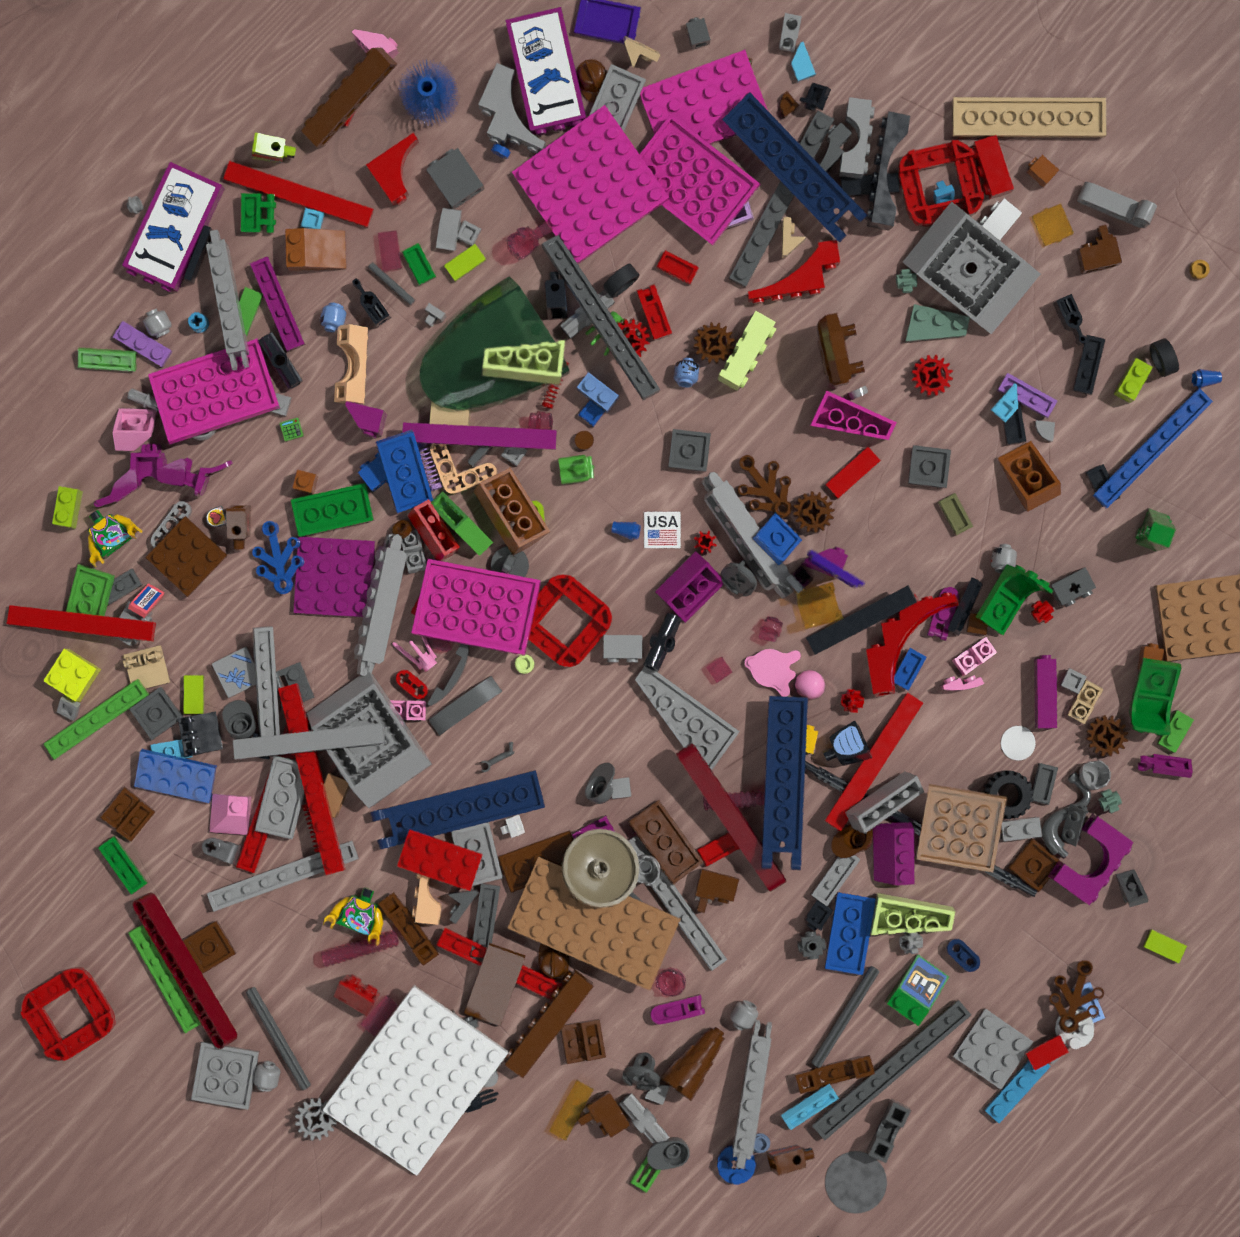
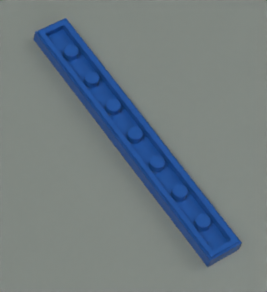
M1200 388L1197 389L1092 496L1107 509L1213 401Z

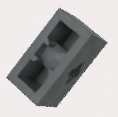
M1086 567L1049 585L1053 590L1052 594L1058 605H1065V607L1076 603L1075 599L1080 596L1085 598L1093 594L1092 590L1096 588ZM1076 585L1077 589H1075V592H1070L1069 589Z

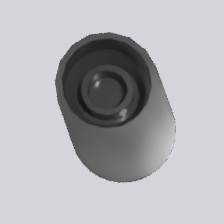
M242 700L232 701L227 704L223 709L222 716L230 737L235 740L250 738L256 728L250 705Z
M611 763L599 765L593 771L586 785L585 796L595 804H603L612 797L613 786L611 782L615 775V768Z
M671 1137L667 1141L651 1146L647 1153V1160L649 1165L657 1170L677 1168L688 1161L690 1150L683 1139Z

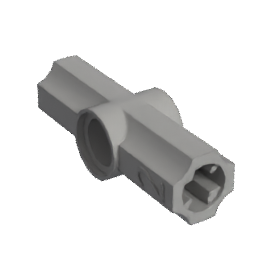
M605 289L598 294L607 309L615 303ZM580 306L575 311V314L562 323L560 327L571 339L583 328L592 325V323Z
M632 1093L622 1099L619 1105L630 1116L632 1123L641 1133H644L653 1144L667 1141L669 1138L668 1134L656 1122L657 1119L648 1108H644Z

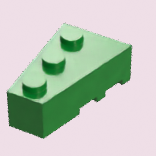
M1148 508L1142 527L1136 531L1135 538L1137 541L1135 544L1154 551L1170 548L1176 531L1170 516Z

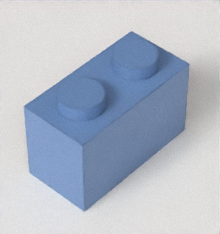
M589 372L577 386V390L602 408L606 413L609 412L619 399L618 394Z

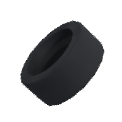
M627 264L615 272L604 283L603 288L612 298H615L627 290L639 278L640 274L631 264Z
M1166 338L1151 343L1150 354L1158 373L1162 377H1166L1178 372L1179 362L1171 343Z

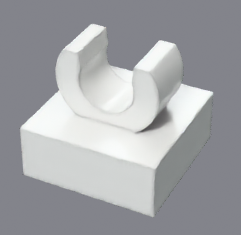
M519 815L505 819L507 825L500 827L502 834L510 832L511 838L525 833Z

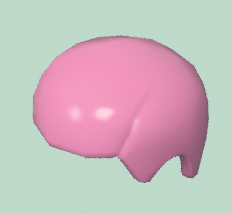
M813 670L801 672L795 681L797 693L804 698H808V700L819 698L824 693L826 686L823 677Z

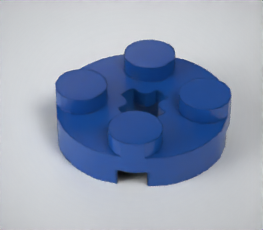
M729 1145L718 1156V1171L720 1176L728 1183L740 1185L748 1181L755 1172L756 1163L754 1155H751V1159H746L744 1169H733L732 1161H737V1157H733V1145Z

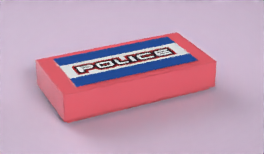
M148 583L129 604L128 609L145 618L163 598L164 592Z

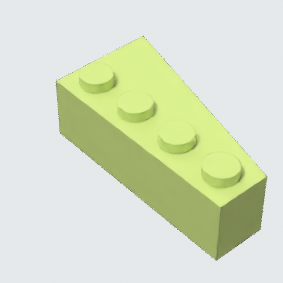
M755 311L742 337L736 344L733 353L729 356L724 369L721 370L718 376L720 382L737 391L739 387L744 388L749 379L746 377L748 371L753 372L758 363L755 360L757 355L763 354L767 347L764 344L768 337L772 338L777 329L774 327L775 321Z
M565 340L556 343L545 342L539 345L529 346L527 344L512 348L509 346L485 349L483 376L560 385Z
M877 893L870 932L871 935L902 932L951 931L955 910L951 906Z

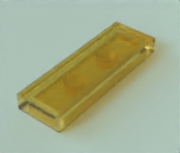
M576 1080L549 1132L567 1140L594 1088Z

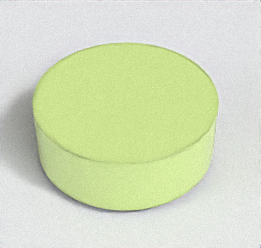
M520 655L515 661V667L520 673H529L534 668V660L529 655Z

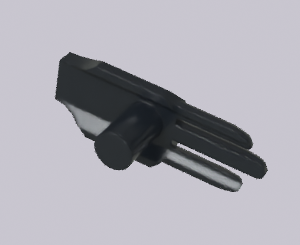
M489 1089L478 1093L465 1112L469 1113L481 1109L484 1105L495 1102L497 1098L482 1103L483 1100L497 1096L499 1093L495 1092L483 1097L480 1096L494 1090Z

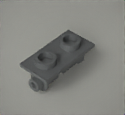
M1070 804L1060 838L1075 847L1081 839V828L1083 827L1086 814H1088L1086 806L1080 805V807Z

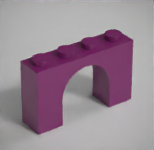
M1094 814L1090 815L1081 830L1095 839L1102 848L1103 859L1099 868L1093 873L1081 875L1066 864L1058 861L1048 875L1050 879L1089 906L1097 900L1099 891L1108 884L1109 877L1113 871L1120 867L1121 860L1130 853L1134 843Z

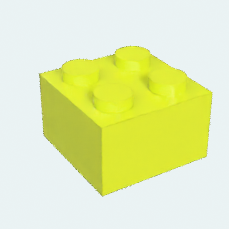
M64 648L45 677L44 682L75 702H81L101 669L72 650Z

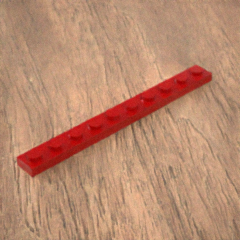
M296 683L278 688L289 733L309 732L310 728L299 685ZM316 752L295 753L325 874L330 875L345 871Z

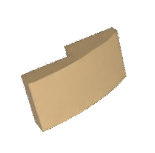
M1086 679L1067 715L1085 724L1103 688Z

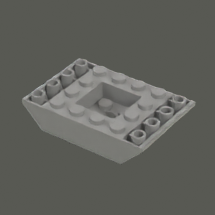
M953 202L947 206L903 261L906 266L990 334L994 332L1041 275ZM970 262L977 265V271L973 274H969L966 271V265Z
M370 671L365 676L360 675L307 713L313 731L384 724L385 743L326 750L353 792L368 808L374 806L432 765Z

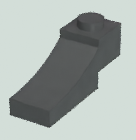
M842 123L838 126H832L827 132L828 137L826 141L829 143V146L820 164L826 172L842 157L844 151L841 147L852 135Z

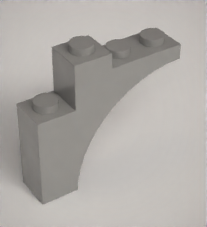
M497 63L478 104L483 114L490 117L494 115L487 131V136L490 138L489 141L494 144L500 145L502 143L505 145L507 139L510 138V142L519 146L520 144L526 145L528 150L538 153V151L540 152L546 147L545 141L537 138L525 128L512 104V84L515 71Z

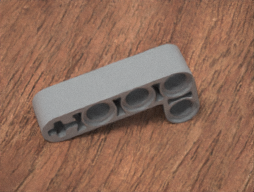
M1084 182L1077 201L1083 205L1139 228H1146L1150 225L1157 205L1151 201L1141 200L1137 202L1091 182Z

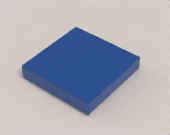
M774 513L752 538L778 565H781L802 541L777 513Z

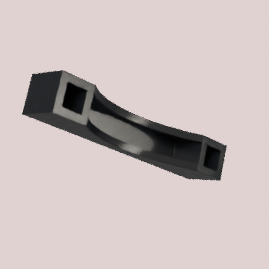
M888 111L880 119L879 128L882 129L876 143L879 149L874 157L875 172L871 176L873 188L868 195L870 207L866 211L868 215L865 220H868L867 227L887 231L894 227L896 206L888 190L887 168L894 148L908 134L909 115Z

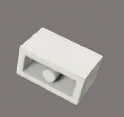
M1003 199L1001 203L997 201L990 209L993 212L990 217L985 216L979 224L1000 240L1022 212L1006 199Z

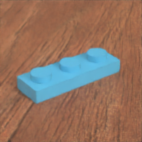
M828 1084L810 1097L805 1098L795 1107L788 1109L781 1117L790 1130L838 1100L839 1097L831 1085Z

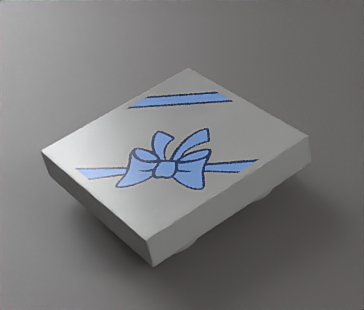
M247 647L212 663L228 698L256 685L255 662Z

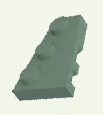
M914 304L905 342L965 337L970 317Z

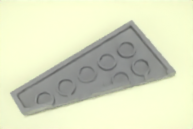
M644 666L635 681L682 746L686 747L693 743L712 770L740 731L661 674Z

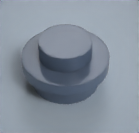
M758 1133L755 1138L754 1151L764 1153L770 1147V1140L767 1135Z

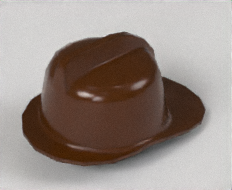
M588 59L579 64L576 74L584 97L591 103H595L607 72L601 62Z
M850 824L842 829L841 832L839 831L832 839V852L837 857L849 858L867 850L872 844V829L863 833L852 828Z
M541 943L538 959L539 972L556 981L563 979L568 973L569 955Z

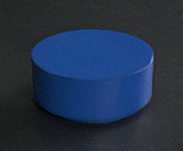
M494 144L491 152L504 159H508L511 153L510 150L499 144Z

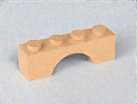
M351 324L338 327L337 345L343 349L347 356L348 369L345 377L335 383L334 402L345 404L346 401L364 404L368 327Z
M417 873V879H420L419 887L416 886L415 898H418L417 906L413 907L412 917H416L415 922L438 925L440 923L442 904L437 902L430 894V877Z

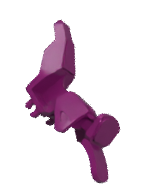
M143 444L141 452L131 453L130 469L114 483L111 495L95 500L94 506L102 507L121 501L141 488L142 479L147 476L155 478L160 483L195 488L194 495L199 497L206 491L210 479L209 473L226 469L233 465V462L230 460L211 468L200 467L199 474L190 472L193 463L190 458H180L167 464L166 455L162 452L161 444H153L152 451L150 449L151 444Z

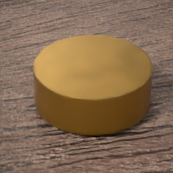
M1196 260L1189 268L1190 275L1197 280L1204 279L1210 271L1209 264L1204 260Z

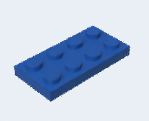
M413 430L376 441L396 512L399 513L414 508L428 499L430 502L433 501Z
M141 749L134 787L210 803L217 765Z
M837 892L825 969L863 975L876 902L875 898Z

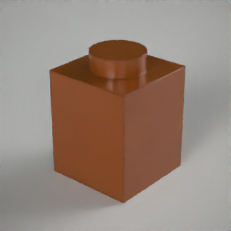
M1042 155L1039 159L1035 157L1028 164L1030 169L1027 173L1044 188L1057 174L1059 169Z
M297 470L293 489L314 494L319 476Z
M1147 643V646H1142L1137 669L1140 670L1143 658L1162 661L1164 649L1158 648L1159 645Z

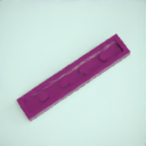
M267 256L250 263L287 352L305 345L269 257Z

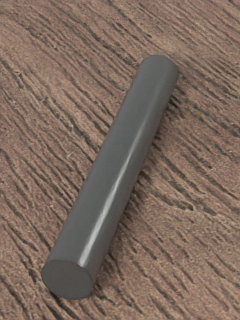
M372 262L368 266L376 276L410 306L415 302L412 296Z

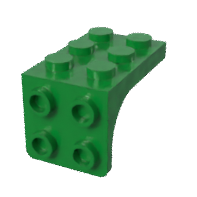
M1007 564L976 618L998 634L1004 635L1029 595L1037 591H1045L1050 594L1053 592L1049 587L1050 584L1041 578L1038 579L1039 575L1031 570L1025 572L1026 570L1019 565L1013 567Z
M1148 658L1142 659L1129 707L1132 729L1140 733H1154L1158 736L1171 734L1170 712L1182 669L1181 664Z

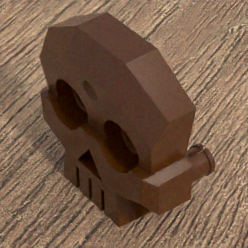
M837 313L822 317L817 323L816 328L819 339L817 343L820 349V356L822 357L821 361L824 364V374L827 375L828 383L833 387L847 385L849 379H852L851 375L865 373V369L862 367L864 365L863 361L849 364L844 337L857 335L855 324L841 326Z

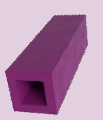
M1039 655V659H1034L1035 728H1057V660L1051 659V655Z

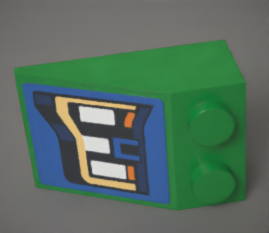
M917 954L885 1002L919 1026L932 1008L949 976Z

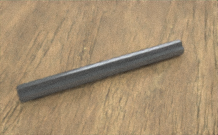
M870 966L812 1059L814 1066L820 1068L878 976L879 970Z
M255 987L250 988L246 991V995L302 1091L309 1088L311 1083Z

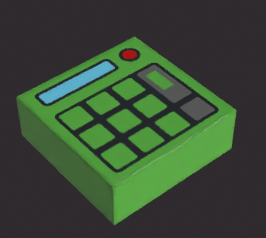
M299 418L280 423L285 442L304 437Z

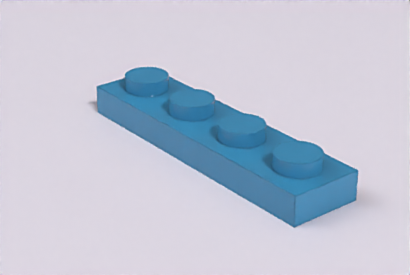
M1028 1060L984 1110L1000 1124L1051 1066L1047 1064L1035 1071Z

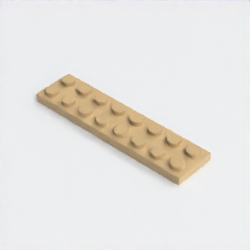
M953 97L952 137H990L993 135H997V137H1105L1106 98Z

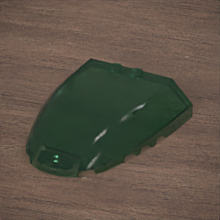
M510 276L487 290L468 305L450 322L426 351L419 370L420 382L427 397L437 406L455 411L472 410L493 403L498 404L510 398H518L522 394L536 391L550 384L483 376L485 349L509 346L512 348L527 344L529 346L539 345L545 342L556 343L521 287ZM564 357L561 378L570 373Z

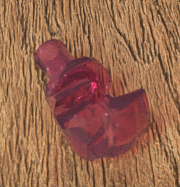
M546 221L535 229H530L529 226L516 229L517 232L509 235L506 239L508 251L518 260H522L530 255L536 247L540 246L538 243L539 239L553 232L549 222Z

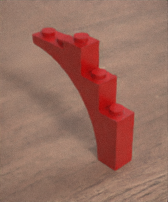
M943 593L937 598L927 596L921 598V601L914 594L918 602L899 611L900 620L891 618L887 619L886 623H881L885 646L875 644L870 649H866L872 690L876 697L895 694L894 677L896 664L904 644L915 629L929 617L944 609L958 606V598L955 594Z

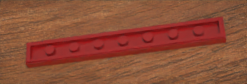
M231 161L228 163L223 178L225 181L264 194H275L276 198L324 212L327 215L367 228L374 212L373 208Z
M9 605L7 617L8 625L154 642L156 622L13 605Z
M908 692L906 693L871 747L870 753L872 758L862 761L824 820L826 823L838 831H842L849 820L845 812L862 800L923 705L922 701Z
M287 722L283 734H290ZM295 753L276 755L295 760ZM268 777L236 866L252 873L256 872L269 835L268 833L255 831Z
M446 927L437 942V946L479 966L482 965V962L470 957L472 946L476 947L472 950L473 957L484 958L487 947ZM522 965L516 984L549 1000L552 999L551 994L555 988H560L563 983L525 965Z

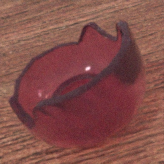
M670 967L662 970L657 976L656 988L665 996L675 997L680 995L686 988V978L679 969Z

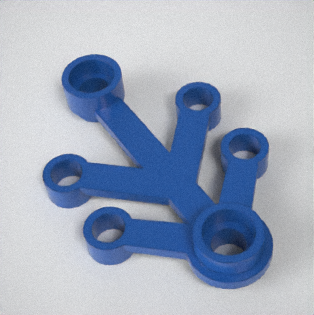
M267 521L262 526V532L269 536L273 557L267 554L264 548L259 546L253 548L252 554L255 558H260L276 568L277 576L269 572V568L265 565H259L256 568V573L258 576L265 577L273 582L274 588L279 594H287L293 588L292 577L296 570L304 565L303 557L294 556L291 559L292 564L285 573L284 566L293 550L300 546V540L296 537H290L286 548L281 554L277 537L279 526L276 522ZM274 526V532L271 533L270 527ZM293 540L296 541V545H295V546H292V544H291V542H292ZM258 549L261 550V554L259 556L256 554ZM297 558L300 559V563L298 565H296L295 563ZM261 568H264V569H265V573H264V574H261V572H260ZM284 581L287 584L285 588L282 587Z

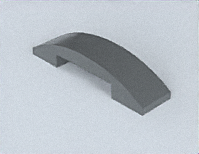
M460 644L455 653L462 657L445 689L442 690L436 687L427 703L428 705L433 706L440 702L457 685L467 665L470 645Z
M490 676L437 713L429 721L440 736L500 694L502 690L493 677Z

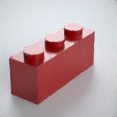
M997 135L975 141L972 149L975 154L974 159L978 163L977 173L984 181L982 186L985 195H988L989 199H994L1012 193L1014 186Z
M429 499L414 507L407 515L437 561L449 558L460 548Z

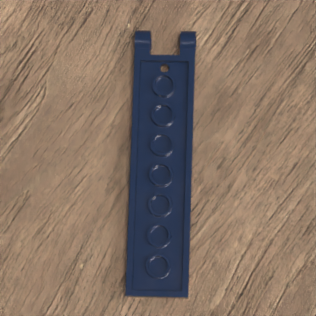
M751 92L722 119L838 242H841L847 235L835 223L848 210L860 222L868 216ZM836 208L839 209V213H838V214H835V213H834V210H835Z
M769 696L762 869H772V852L791 853L790 869L801 871L808 698ZM783 841L785 846L780 847L779 843Z
M533 770L371 811L370 815L372 822L389 818L393 836L377 840L379 849H385L404 844L409 829L432 837L545 808V803L537 772ZM401 822L402 826L397 827L396 823Z

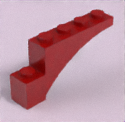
M837 240L818 242L817 249L812 256L791 275L770 286L748 291V302L753 301V304H760L765 299L780 301L785 296L799 298L802 297V294L809 293L810 296L821 294V291L825 289L822 268L833 270L840 264Z

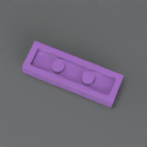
M122 321L113 338L162 368L172 353L170 349Z
M1007 373L997 391L1005 394L1014 383L1017 384L1018 402L1048 418L1057 400Z

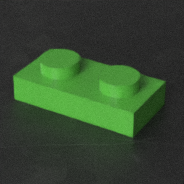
M1176 710L1170 720L1171 734L1161 736L1157 744L1176 753L1194 719Z

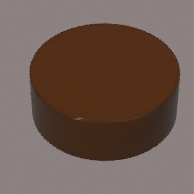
M580 431L577 433L575 444L579 449L588 450L593 446L594 438L590 432Z
M406 520L396 522L392 528V533L394 535L399 534L402 539L409 536L412 531V526Z

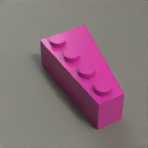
M826 390L810 426L889 440L897 422Z

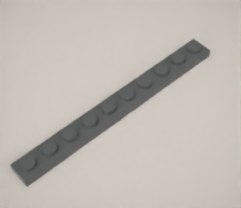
M818 110L800 143L813 158L816 156L834 121V118ZM781 181L729 277L730 280L745 288L794 197V194Z
M559 235L542 243L543 250L641 399L644 401L659 393V386Z
M959 1000L954 1002L874 1071V1075L864 1079L812 1124L814 1129L824 1140L828 1139L971 1016L970 1012Z

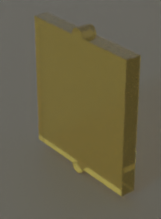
M1061 204L1049 209L1045 208L1044 211L1032 216L1045 247L1057 241L1060 243L1062 239L1074 235Z

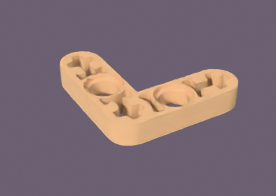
M446 444L431 445V455L444 489L449 494L454 495L471 489L480 482L490 478L488 475L481 476L483 480L479 481L477 470L483 473L486 471L485 468L489 467V469L494 470L491 473L492 476L497 474L496 467L491 463H485L457 474ZM437 445L444 447L442 454L443 457L448 455V459H442L437 462V459H440L439 454L434 453ZM447 462L451 465V471L443 473L440 469L441 465ZM472 473L476 476V481L473 484L466 483L465 477L467 474ZM462 476V482L465 487L462 488L460 484L456 486L455 491L451 488L448 489L447 486L450 485V481L453 480L454 483L460 482L458 477Z

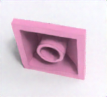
M356 29L352 31L356 43L366 53L371 48L382 47L392 59L398 54L396 48L398 45L391 37L387 39L382 34Z
M119 409L112 432L115 450L135 451L152 436L157 411L154 409Z
M213 794L210 832L247 835L249 831L251 797Z

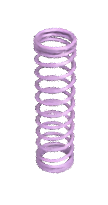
M418 443V449L427 446L428 444ZM429 448L419 449V451L421 453L422 451H425ZM431 452L422 453L420 455H422L421 457H423ZM430 456V457H425V458H421V459H424V460H422V463L424 464L423 466H425V465H427V464L433 462V461L423 462V461H425V460H427V459H429V458H432V456ZM435 465L424 467L426 468L425 472H428L426 474V476L429 477L427 478V480L438 475H428L429 473L436 471V469L426 471L427 469L434 467ZM439 478L428 480L431 481L429 482V485H432L430 486L431 491L442 488L440 482L430 484L439 480Z

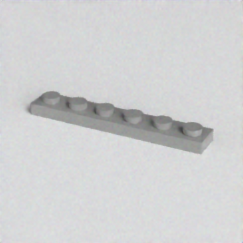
M273 627L252 628L259 737L280 735Z

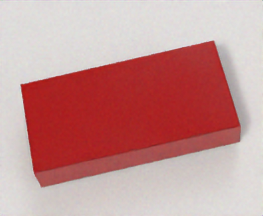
M666 250L656 267L691 285L699 269L698 266Z
M728 832L697 850L707 867L740 848Z
M1059 1034L1025 1052L1035 1071L1069 1053Z

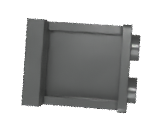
M458 148L448 150L442 159L432 161L428 165L429 168L426 169L452 209L458 208L484 190V185Z

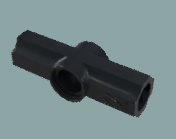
M273 332L263 336L258 342L287 388L290 390L303 382L302 378ZM285 357V363L278 366L276 364L277 358Z
M671 613L666 614L659 631L652 634L650 638L651 649L643 664L646 668L655 672L660 670L666 654L672 652L675 647L674 637L682 619Z

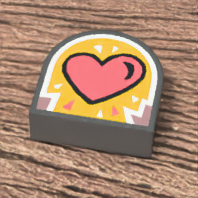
M222 505L208 511L206 521L210 526L218 528L226 525V514Z

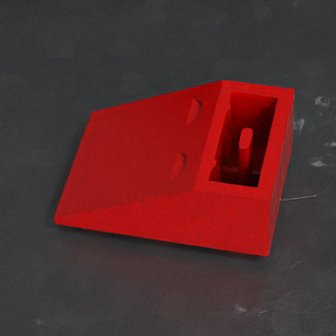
M347 974L340 981L333 997L367 1016L380 993L377 992L378 989L373 985L368 984L366 986L361 983V979L356 975L351 974L349 976Z

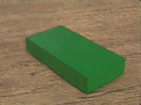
M419 243L402 251L419 286L436 278Z

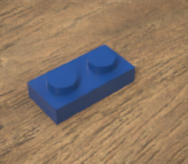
M909 648L895 674V684L909 691L927 657Z

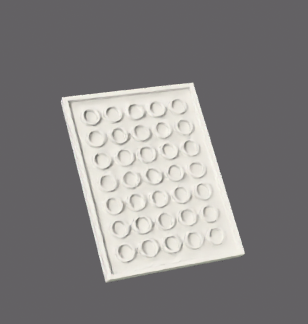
M413 985L322 1110L417 1176L471 1104V1101L474 1100L508 1054V1051Z

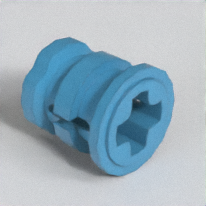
M199 312L192 313L188 318L189 326L197 333L205 332L209 327L208 318ZM198 318L202 321L199 323V326L195 324Z

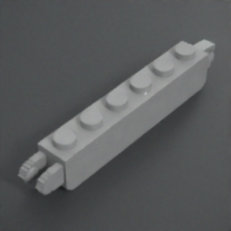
M218 230L210 231L212 242H208L206 247L226 352L230 358L232 370H237L236 357L241 356L244 368L249 367L247 357L249 349L230 250L225 239L221 240Z
M710 472L702 480V484L708 492L705 495L704 501L765 590L773 588L782 599L793 592L790 583L786 580L790 575L787 567L783 563L778 565L752 539L760 530L756 521L751 517L744 503L740 501L734 488L728 481L723 482L717 473Z
M388 534L383 547L379 546L375 554V567L371 572L372 581L367 591L368 599L362 613L363 621L358 631V644H356L354 649V659H358L357 674L365 676L369 671L372 674L375 663L380 664L384 661L407 557L405 552L400 550L402 538L399 534Z
M760 1020L755 1021L753 1035L750 1038L732 1148L733 1157H737L736 1168L741 1169L745 1168L746 1159H751V1155L753 1156L771 1045L772 1023L768 1022L766 1024L765 1037L758 1036L761 1025Z

